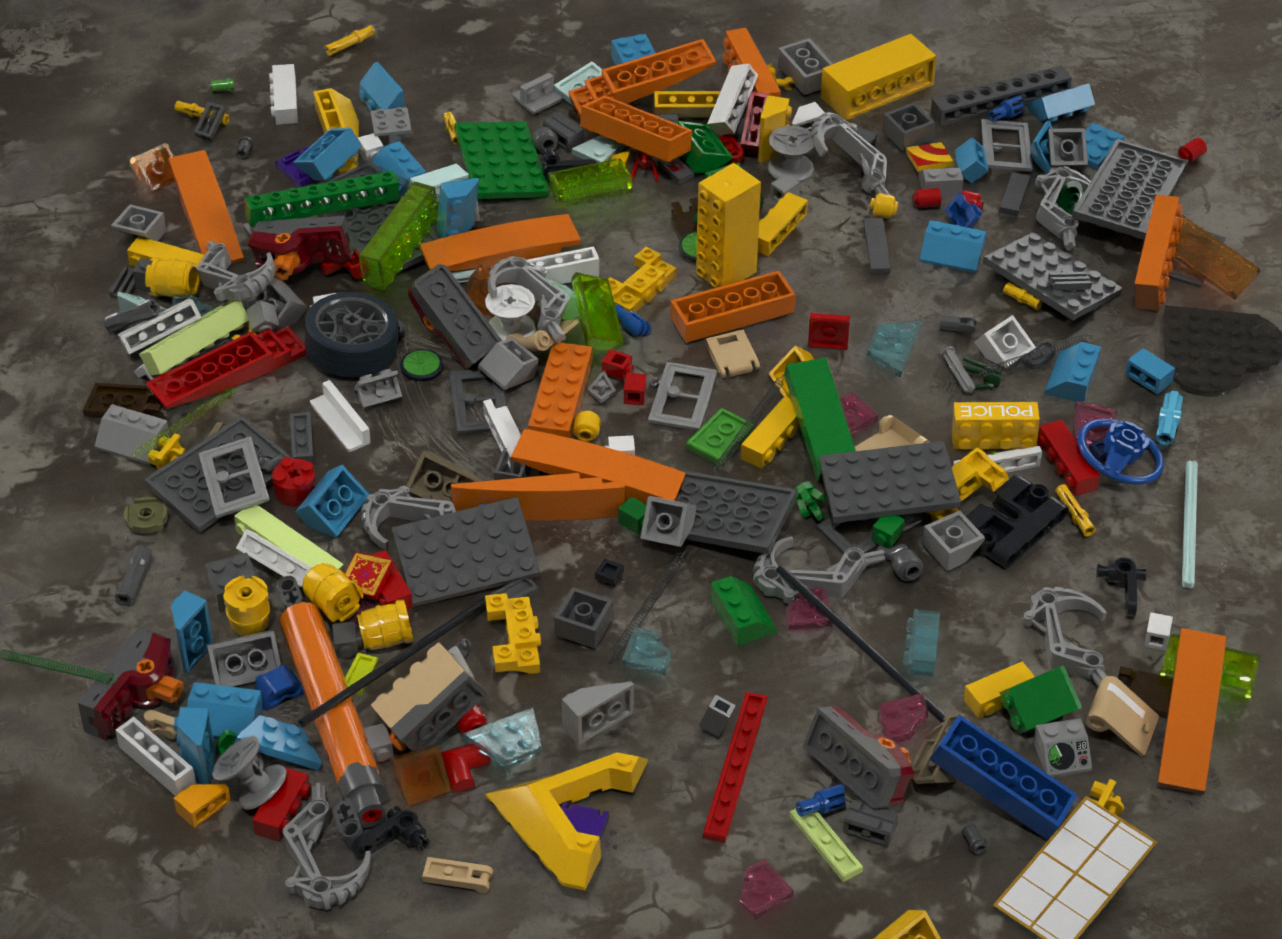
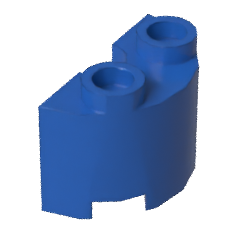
M958 193L945 211L953 224L973 228L979 221L982 212L975 203L971 206L964 199L966 196Z
M280 665L277 669H273L266 674H260L255 679L256 685L254 690L261 691L265 711L279 706L281 701L287 697L293 700L304 695L300 681L286 665Z

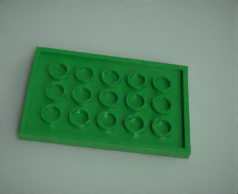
M527 122L454 123V132L466 171L469 174V179H479L477 199L549 197V188L543 175Z

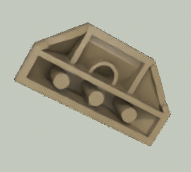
M959 713L961 716L969 720V716L967 713ZM947 714L943 719L944 722L936 726L924 739L911 765L915 773L912 779L916 784L950 783L956 781L954 776L929 759L959 714Z

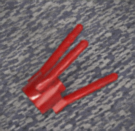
M639 151L638 159L635 160L627 182L628 187L633 181L638 166L642 168L651 166L655 181H659L653 156Z

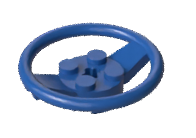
M1096 419L1084 424L1078 432L1077 444L1084 459L1095 470L1112 480L1130 485H1144L1158 479L1163 472L1164 459L1160 449L1150 437L1143 433V429L1136 424L1113 419ZM1098 427H1109L1104 437L1105 446L1103 450L1108 454L1104 465L1091 454L1086 445L1087 433ZM1146 448H1149L1156 463L1152 473L1140 477L1120 474L1127 464H1134L1135 461L1143 456Z

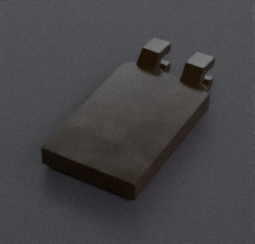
M696 197L689 199L691 206H689L690 211L688 212L682 211L679 201L671 203L673 208L671 210V225L679 240L687 233L697 231V222L693 220V217L698 213V199Z
M95 383L83 408L85 417L102 418L112 404L161 419L164 416L163 412H160L161 408L164 407L147 386Z
M1120 666L1118 679L1160 717L1167 718L1173 678L1142 670L1133 671L1132 668Z

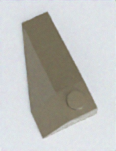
M422 451L407 483V487L411 493L424 499L452 502L451 484L481 482L485 480L430 451Z

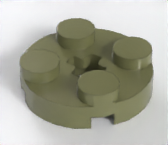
M141 497L134 500V504L130 507L128 505L125 508L124 518L127 527L133 534L157 533L164 529V524L168 520L166 505L158 502L157 498ZM149 513V516L143 517L144 514Z

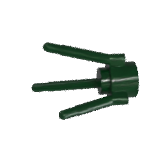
M963 357V361L982 369L988 367L985 364ZM963 365L966 371L978 374L983 372L981 369ZM987 369V373L990 376H984L983 382H987V384L975 385V389L987 388L993 390L994 386H999L1002 371L991 375Z

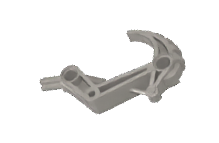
M831 112L818 116L812 125L811 135L819 155L823 157L828 151L824 138H831L862 166L864 172L862 187L866 192L890 195L884 187L887 159L880 151L856 133V124L849 123L839 115Z
M1064 166L1055 169L1052 167L1049 173L1037 176L1035 181L1036 187L1043 188L1046 193L1040 203L1036 220L1059 239L1063 240L1066 250L1071 251V248H1076L1075 237L1077 236L1079 222L1059 207L1056 202L1066 183L1076 180L1081 183L1083 191H1085L1091 180L1069 167Z
M212 240L208 241L209 245L206 246L208 251L196 268L203 286L215 289L214 294L218 301H248L255 298L270 284L276 270L274 260L269 252L266 254L267 261L265 264L252 272L237 275L227 271L226 269L231 265L232 261L226 246L223 243H213Z
M515 256L497 262L492 267L488 276V292L490 297H496V285L501 283H517L519 286L529 289L534 298L540 303L541 316L537 326L538 329L551 334L558 344L565 340L566 336L560 328V321L565 314L569 296L545 279L547 275L546 268L538 267L524 258Z
M401 486L399 489L393 490L379 489L378 492L368 495L365 504L362 506L361 521L370 539L387 551L389 549L388 540L380 535L378 527L388 517L420 521L453 513L456 510L451 501L413 498L410 496V489L407 486Z
M792 536L775 542L770 553H762L753 568L755 586L764 592L765 596L781 598L787 604L793 603L794 596L799 592L776 572L778 565L775 559L782 551L793 547ZM853 547L845 551L840 562L825 571H788L814 595L841 598L846 595L862 571L866 569V565L884 562L885 556L883 550L864 553L861 549Z
M1043 587L1035 595L1031 596L1030 610L1024 613L1023 623L1026 626L1035 625L1044 632L1047 662L1050 668L1055 669L1064 665L1067 674L1095 681L1099 687L1102 678L1107 676L1102 655L1096 651L1078 648L1074 644H1068L1064 641L1057 614L1068 610H1084L1104 621L1106 620L1107 612L1095 600L1078 591L1076 592L1068 588L1063 589V587H1054L1052 589L1050 587Z
M316 783V786L311 787L312 801L283 828L285 847L297 866L294 876L286 880V890L290 894L297 893L304 898V902L309 908L311 906L319 909L323 908L325 911L331 909L333 905L340 906L344 904L346 899H351L356 894V891L362 888L371 867V851H366L363 863L354 872L339 877L321 876L310 849L313 844H316L320 833L330 825L331 819L330 805L326 801V787ZM300 872L304 878H298Z

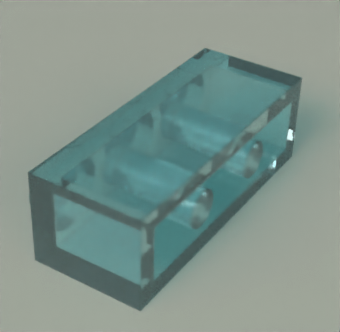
M914 609L913 618H908L907 631H911V635H906L905 647L909 648V651H904L903 664L907 665L906 674L933 677L941 612Z

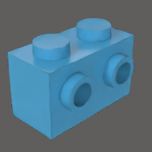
M973 137L955 149V160L958 168L961 169L963 179L973 183L989 171L984 147Z
M1142 348L1128 359L1125 375L1152 392L1159 394L1173 382L1175 368Z

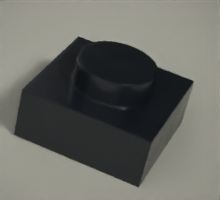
M604 558L595 572V579L615 586L624 572V565Z

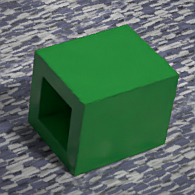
M631 496L618 508V523L636 534L642 532L646 504Z
M898 516L880 517L873 526L871 540L885 548H892L903 534L905 519Z

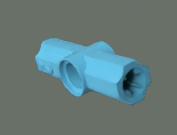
M1177 391L1165 394L1164 404L1160 410L1156 441L1162 446L1173 444L1176 429L1179 426L1183 396Z

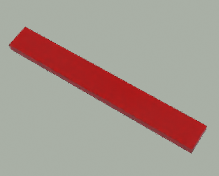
M750 692L745 693L704 827L703 839L726 843L766 709L768 696Z

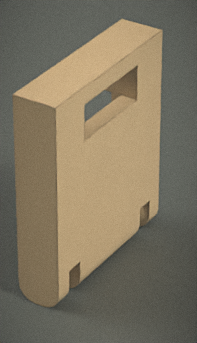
M744 330L706 338L705 346L721 379L726 378L725 369H727L729 377L752 372L753 367L755 370L760 369V363Z

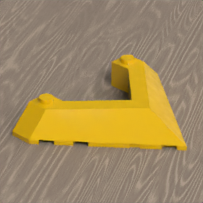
M616 752L564 772L486 793L485 798L497 807L498 813L506 822L512 825V829L531 851H535L538 854L540 861L549 871H552L557 876V880L562 886L585 891L601 859L600 837L577 832L559 804L569 800L573 803L589 797L590 792L598 789L605 791L612 788L633 793L648 763V758Z

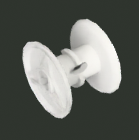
M509 284L496 287L497 293L495 298H491L490 294H487L485 299L486 308L491 314L495 315L489 320V324L502 341L510 334L519 333L523 337H530L535 333V323L526 315L533 309L535 304L534 295L529 289Z

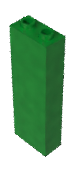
M826 357L787 364L784 372L817 482H823L819 456L856 451Z

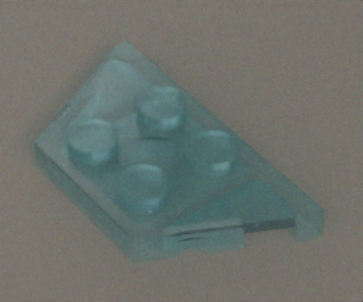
M921 321L878 324L868 348L867 356L874 361H878L885 368L891 367L896 371L898 377H902L920 331Z
M532 708L468 731L461 738L466 744L471 741L481 747L479 750L481 753L492 757L503 766L535 755L542 748Z

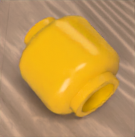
M878 193L875 198H871L869 209L872 210L874 217L889 220L892 216L896 215L898 201H895V197L892 195Z
M592 411L578 413L574 420V435L584 442L596 439L600 431V417Z

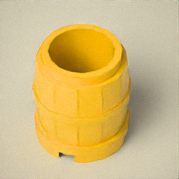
M152 258L150 260L153 262L151 265H147L145 274L146 287H150L151 292H148L150 296L178 298L191 297L197 293L200 276L196 269L197 265L192 261L180 259L164 260L163 258Z
M321 563L315 565L306 573L302 583L304 594L332 622L338 619L342 622L352 617L360 607L358 604L360 597L363 599L364 596L363 590L354 581H351L345 573L331 564Z
M244 576L232 579L225 586L223 594L226 616L231 629L240 636L264 632L270 622V603L268 601L267 585L256 576H252V579H245Z
M404 599L395 601L394 604L377 605L374 608L361 611V614L357 615L365 649H370V651L383 648L388 649L404 642L405 644L414 642Z

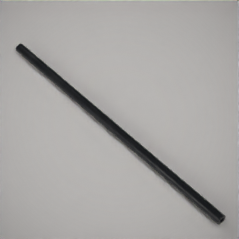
M783 565L778 566L776 569L777 573L941 723L944 722L943 719L946 717V714Z
M485 597L298 720L301 727L307 726L486 607Z

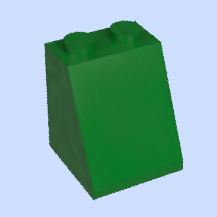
M1064 665L1000 692L1002 705L1007 709L1011 717V725L1018 734L1031 730L1036 725L1045 724L1082 708Z

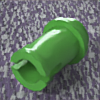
M227 78V80L211 81L212 92L227 90L231 92V90H234V80Z

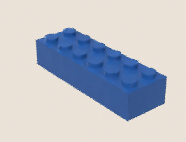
M960 714L951 724L929 759L1046 840L1059 828L1078 795Z

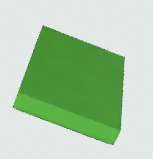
M721 408L686 442V448L717 463L747 420ZM746 424L743 428H746L749 431L750 429H748L746 426H748L749 428H751V426ZM755 425L752 427L751 431H749L747 436L743 431H741V433L745 435L744 441L755 430ZM723 456V457H721L720 460L725 461L723 458H725V459H727V458H726L725 456Z

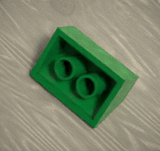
M677 122L678 125L692 130L691 151L683 154L682 158L693 172L698 174L706 173L717 169L732 159V155L708 124Z
M732 576L711 582L710 600L737 646L778 633V629L750 584Z

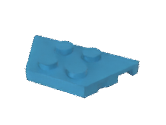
M259 715L237 736L234 742L236 743L245 737L255 736L258 737L260 742L258 751L260 753L317 771L322 765V761L303 728L283 723L270 717Z

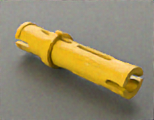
M369 25L359 31L355 30L352 34L325 45V49H328L326 50L327 55L331 56L375 36L376 33L371 32L374 31L373 26Z
M177 101L174 110L175 112L187 114L191 118H201L205 108L199 107L195 103L188 104ZM224 114L220 124L227 125L229 114Z
M1059 485L1055 493L1059 496L1062 503L1069 507L1073 523L1079 526L1084 536L1093 535L1096 528L1089 520L1087 511L1081 508L1067 485Z

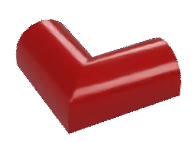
M354 249L350 261H323L318 263L319 269L324 276L344 268L357 279L365 277L369 272V262L356 249Z
M485 740L442 751L439 754L452 793L474 788L475 783L469 769L491 764Z

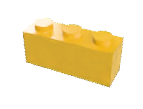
M1022 661L966 685L963 700L978 719L986 715L989 716L995 711L1004 708L1001 702V691L1035 676Z

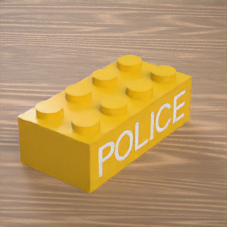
M954 402L952 421L953 450L975 449L977 447L979 449H1025L1036 447L1040 421L1038 402Z

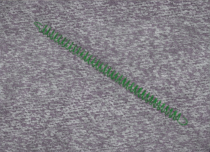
M2 650L9 652L8 659L7 657L5 659L8 661L110 683L108 682L109 679L106 681L105 676L102 678L104 673L112 674V676L115 675L41 658L40 660L39 657ZM95 671L100 672V673H98L97 677H96V674H94V676H93V673H94Z

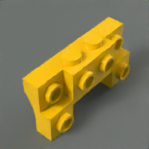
M644 247L634 256V265L640 269L624 283L609 277L598 287V297L606 300L613 306L620 304L628 312H637L677 277V268L662 261L660 253Z
M978 447L952 466L961 502L982 485L994 492L1009 480L1006 470L992 461ZM954 508L929 511L927 513L931 516L932 521L935 522L959 510Z
M507 593L485 595L488 621L506 620L509 643L508 645L492 646L495 672L521 671L528 674L540 673L537 646H541L540 633L535 632V629H538L537 616H533L529 597L508 599Z

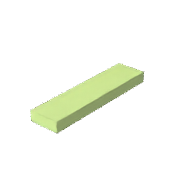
M796 808L790 811V818L842 882L863 872V866L818 811L802 817L798 815Z

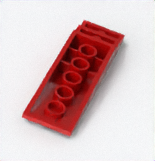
M288 326L275 333L271 329L258 335L251 331L146 382V386L166 409L230 389L307 355L305 344Z

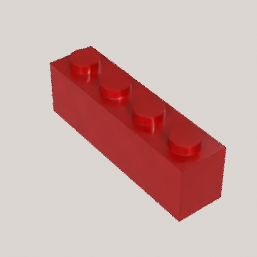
M1063 420L1040 425L1037 443L1043 448L1047 459L1053 463L1057 474L1061 475L1065 485L1072 491L1074 496L1098 490L1100 475L1084 459L1076 439Z

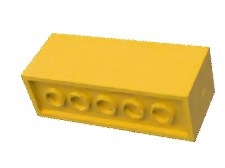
M908 34L822 68L821 98L843 119H851L934 85L937 56L916 37Z
M735 163L702 180L698 184L696 273L716 288L742 281L757 272L761 182Z

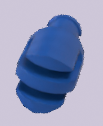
M1018 95L1001 102L998 108L988 112V116L994 114L989 119L994 122L1000 118L1010 119L1024 113L1025 109L1014 111L1023 107V102L1011 104L1021 100V96Z
M616 304L612 308L611 314L622 321V327L632 335L644 337L650 334V324L636 312H628L620 304Z
M843 784L816 791L813 798L796 802L795 806H800L796 808L798 815L802 817L816 811L820 814H825L846 807Z

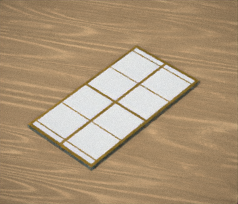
M1085 796L993 904V908L1039 939H1080L1153 851L1158 842L1091 798Z

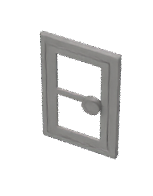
M981 119L982 146L985 150L988 168L1033 171L1028 123L999 120L992 122L988 119ZM992 129L1018 131L1020 145L993 143ZM1002 147L1020 149L1022 163L994 161V152L1002 151Z
M667 362L649 414L648 423L699 431L718 370ZM675 372L704 377L699 396L680 393L677 386H671ZM667 396L697 400L692 419L662 414Z
M251 437L199 453L216 518L270 500ZM243 449L248 469L231 475L226 471L216 474L213 458ZM250 473L255 494L225 503L219 483H226L230 479Z

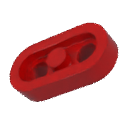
M731 135L720 136V141L732 155V159L728 162L736 164L743 161L744 150Z

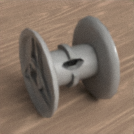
M783 126L774 130L769 137L770 146L780 154L770 159L768 172L775 179H779L785 174L790 175L799 182L809 178L814 171L813 163L804 154H807L814 147L811 131L799 126Z
M255 736L245 737L229 747L220 756L212 772L215 780L225 781L237 776V782L245 785L239 798L240 806L245 810L254 809L270 799L283 784L287 773L286 768L282 765L276 764L262 769L260 761L254 760L260 747L259 739ZM253 765L257 768L256 771L253 770V768H252Z

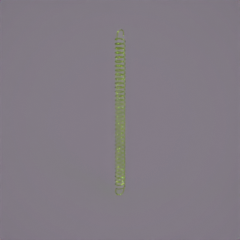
M223 390L222 392H220L219 394H217V396H215L216 399H217V397H219V398L221 399L220 395H221V393H223V392H224V394H225V390ZM213 398L203 404V408L205 410V406H207V404L210 405V402L214 405V403L212 402ZM196 409V410H194L193 412H191V413H190V414H191V417H192V413H193V415H194V412L198 415L197 411H199V410ZM183 418L175 424H173V426L171 427H175L177 429L176 425L179 426V423L181 424V421L184 422V420L187 421V419ZM162 432V433H160V435H157L156 437H158V438H160V436L163 437V434H164V433ZM146 443V444H144L143 446H141L140 448H142V449H144V447L147 448V445H148V444ZM136 451L135 455L133 456L134 459L137 458L138 453H136Z

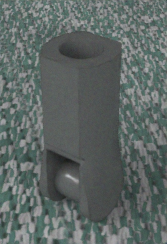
M941 315L940 330L973 334L976 331L975 325L977 322L973 317Z

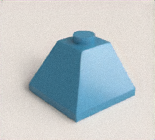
M1050 121L1045 122L1030 147V153L1036 165L1045 173H1049L1052 168L1050 166L1048 129H1053Z

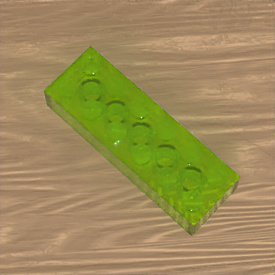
M414 181L361 252L359 259L364 285L385 290L393 282L396 274L402 270L404 263L412 256L415 248L420 245L425 234L429 233L431 226L437 221L438 197L436 196L435 187Z

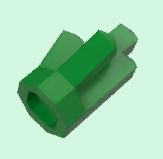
M804 482L798 485L795 489H797L796 499L801 516L803 518L809 517L811 509L818 521L823 519L825 515L817 501L822 503L826 496L818 491L811 482Z

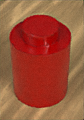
M1194 138L1179 148L1178 156L1188 160V164H1190L1207 152V145L1201 138Z
M917 189L915 194H912L913 205H916L917 209L940 207V189Z

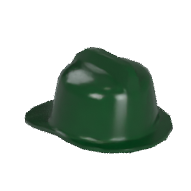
M1072 180L1066 183L1059 195L1058 206L1070 215H1072L1074 208L1085 192L1080 182Z

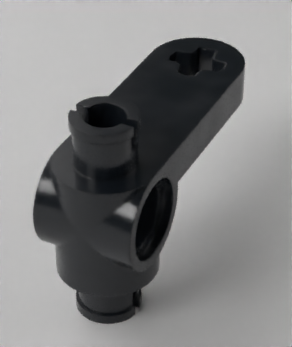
M546 149L541 157L542 172L550 184H552V181L555 184L559 180L594 178L599 173L598 163L593 159L561 161L554 149H551V152H549V149Z
M1126 557L1118 558L1115 561H1108V565L1097 564V578H1107V582L1113 583L1117 587L1125 588V614L1129 617H1135L1137 612V580H1146V567H1136V563Z
M395 806L394 810L396 812L391 808L387 813L388 820L360 836L353 843L351 851L358 859H364L366 851H371V854L395 839L407 844L409 847L415 846L418 851H422L423 848L420 845L426 849L430 840L425 836L426 829L418 822L416 813L410 810L401 811L398 806Z

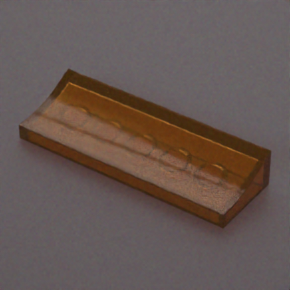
M1182 215L1180 218H1183L1182 230H1178L1180 239L1179 244H1175V259L1235 300L1261 272L1260 268Z

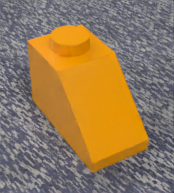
M192 784L174 797L176 812L193 828L197 827L231 801L229 788L226 784Z

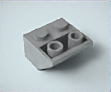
M511 337L498 342L479 363L478 368L503 390L534 379L539 359L516 339Z

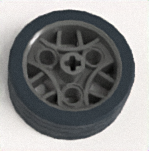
M341 292L324 297L313 304L306 315V354L312 363L330 374L342 377H362L375 374L391 364L396 356L399 327L397 315L386 302L365 293Z

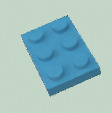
M1091 123L1085 130L1087 166L1098 170L1116 140L1124 141L1125 136L1098 124Z

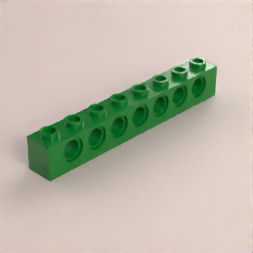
M394 171L253 195L245 197V216L250 227H254L258 221L299 219L398 201L399 181Z

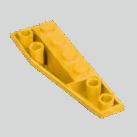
M332 88L314 91L315 111L324 134L330 128H351L358 138L359 120L351 100ZM359 149L356 156L346 160L345 165L337 169L339 175L358 167L355 163L357 161L358 164Z

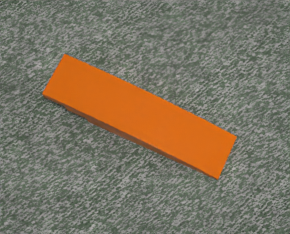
M704 39L602 69L601 76L585 80V86L568 91V95L581 119V106L602 96L628 104L649 96L654 91H661L716 65L717 61Z
M202 150L168 158L180 201L200 253L204 255L207 253L206 246L209 245L208 241L212 240L213 243L225 244L232 263L244 261L231 218L206 151Z
M569 214L510 222L444 237L420 244V250L429 270L441 264L446 265L449 271L493 267L500 260H506L511 256L528 260L542 257V255L561 253L562 247L579 246L581 239Z
M529 429L523 430L510 457V460L551 475L579 473L580 479L602 477V483L624 481L625 502L632 496L647 504L648 496L675 501L686 474L674 468L628 453Z
M579 473L451 484L452 503L456 512L478 507L479 504H490L518 497L525 521L618 517V508L625 502L624 481L602 483V477L580 479Z
M1181 628L1157 786L1202 795L1205 793L1227 636Z

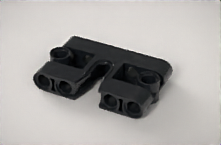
M1017 473L994 492L996 500L992 504L999 511L980 503L966 515V518L985 537L984 542L975 553L980 557H989L1007 569L1057 526L1067 515L1069 507L1055 497H1049V490L1046 486L1042 484L1033 485V483Z

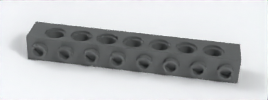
M1060 65L932 98L931 114L940 126L987 114L990 110L998 108L1001 102L1018 95L1022 99L1011 104L1019 102L1025 104L1068 90L1071 87L1072 77Z

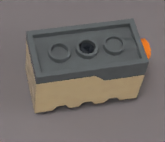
M438 642L427 651V658L425 660L415 662L410 667V673L405 678L396 679L393 683V689L388 694H380L371 706L391 729L389 740L399 751H404L408 747L421 757L467 712L476 706L487 693L460 662Z

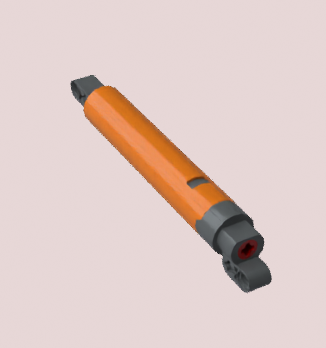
M284 576L277 583L281 599L286 608L281 614L279 623L310 711L346 689L348 685L320 609L315 604L305 602L300 587L293 576ZM352 696L314 720L342 801L334 807L333 813L339 831L347 847L350 849L353 843L365 834L363 828L376 826L387 818L382 806V802L387 796V790L372 749L367 742L368 738Z

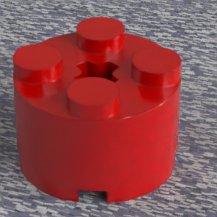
M285 457L273 470L274 493L278 501L283 505L290 507L300 506V503L307 498L316 486L315 470L313 464L309 461Z

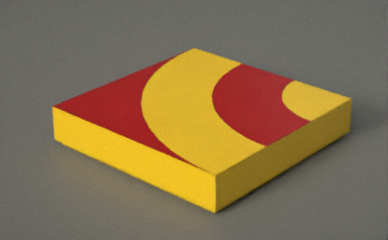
M942 142L906 147V154L917 172L925 169L953 167V160Z

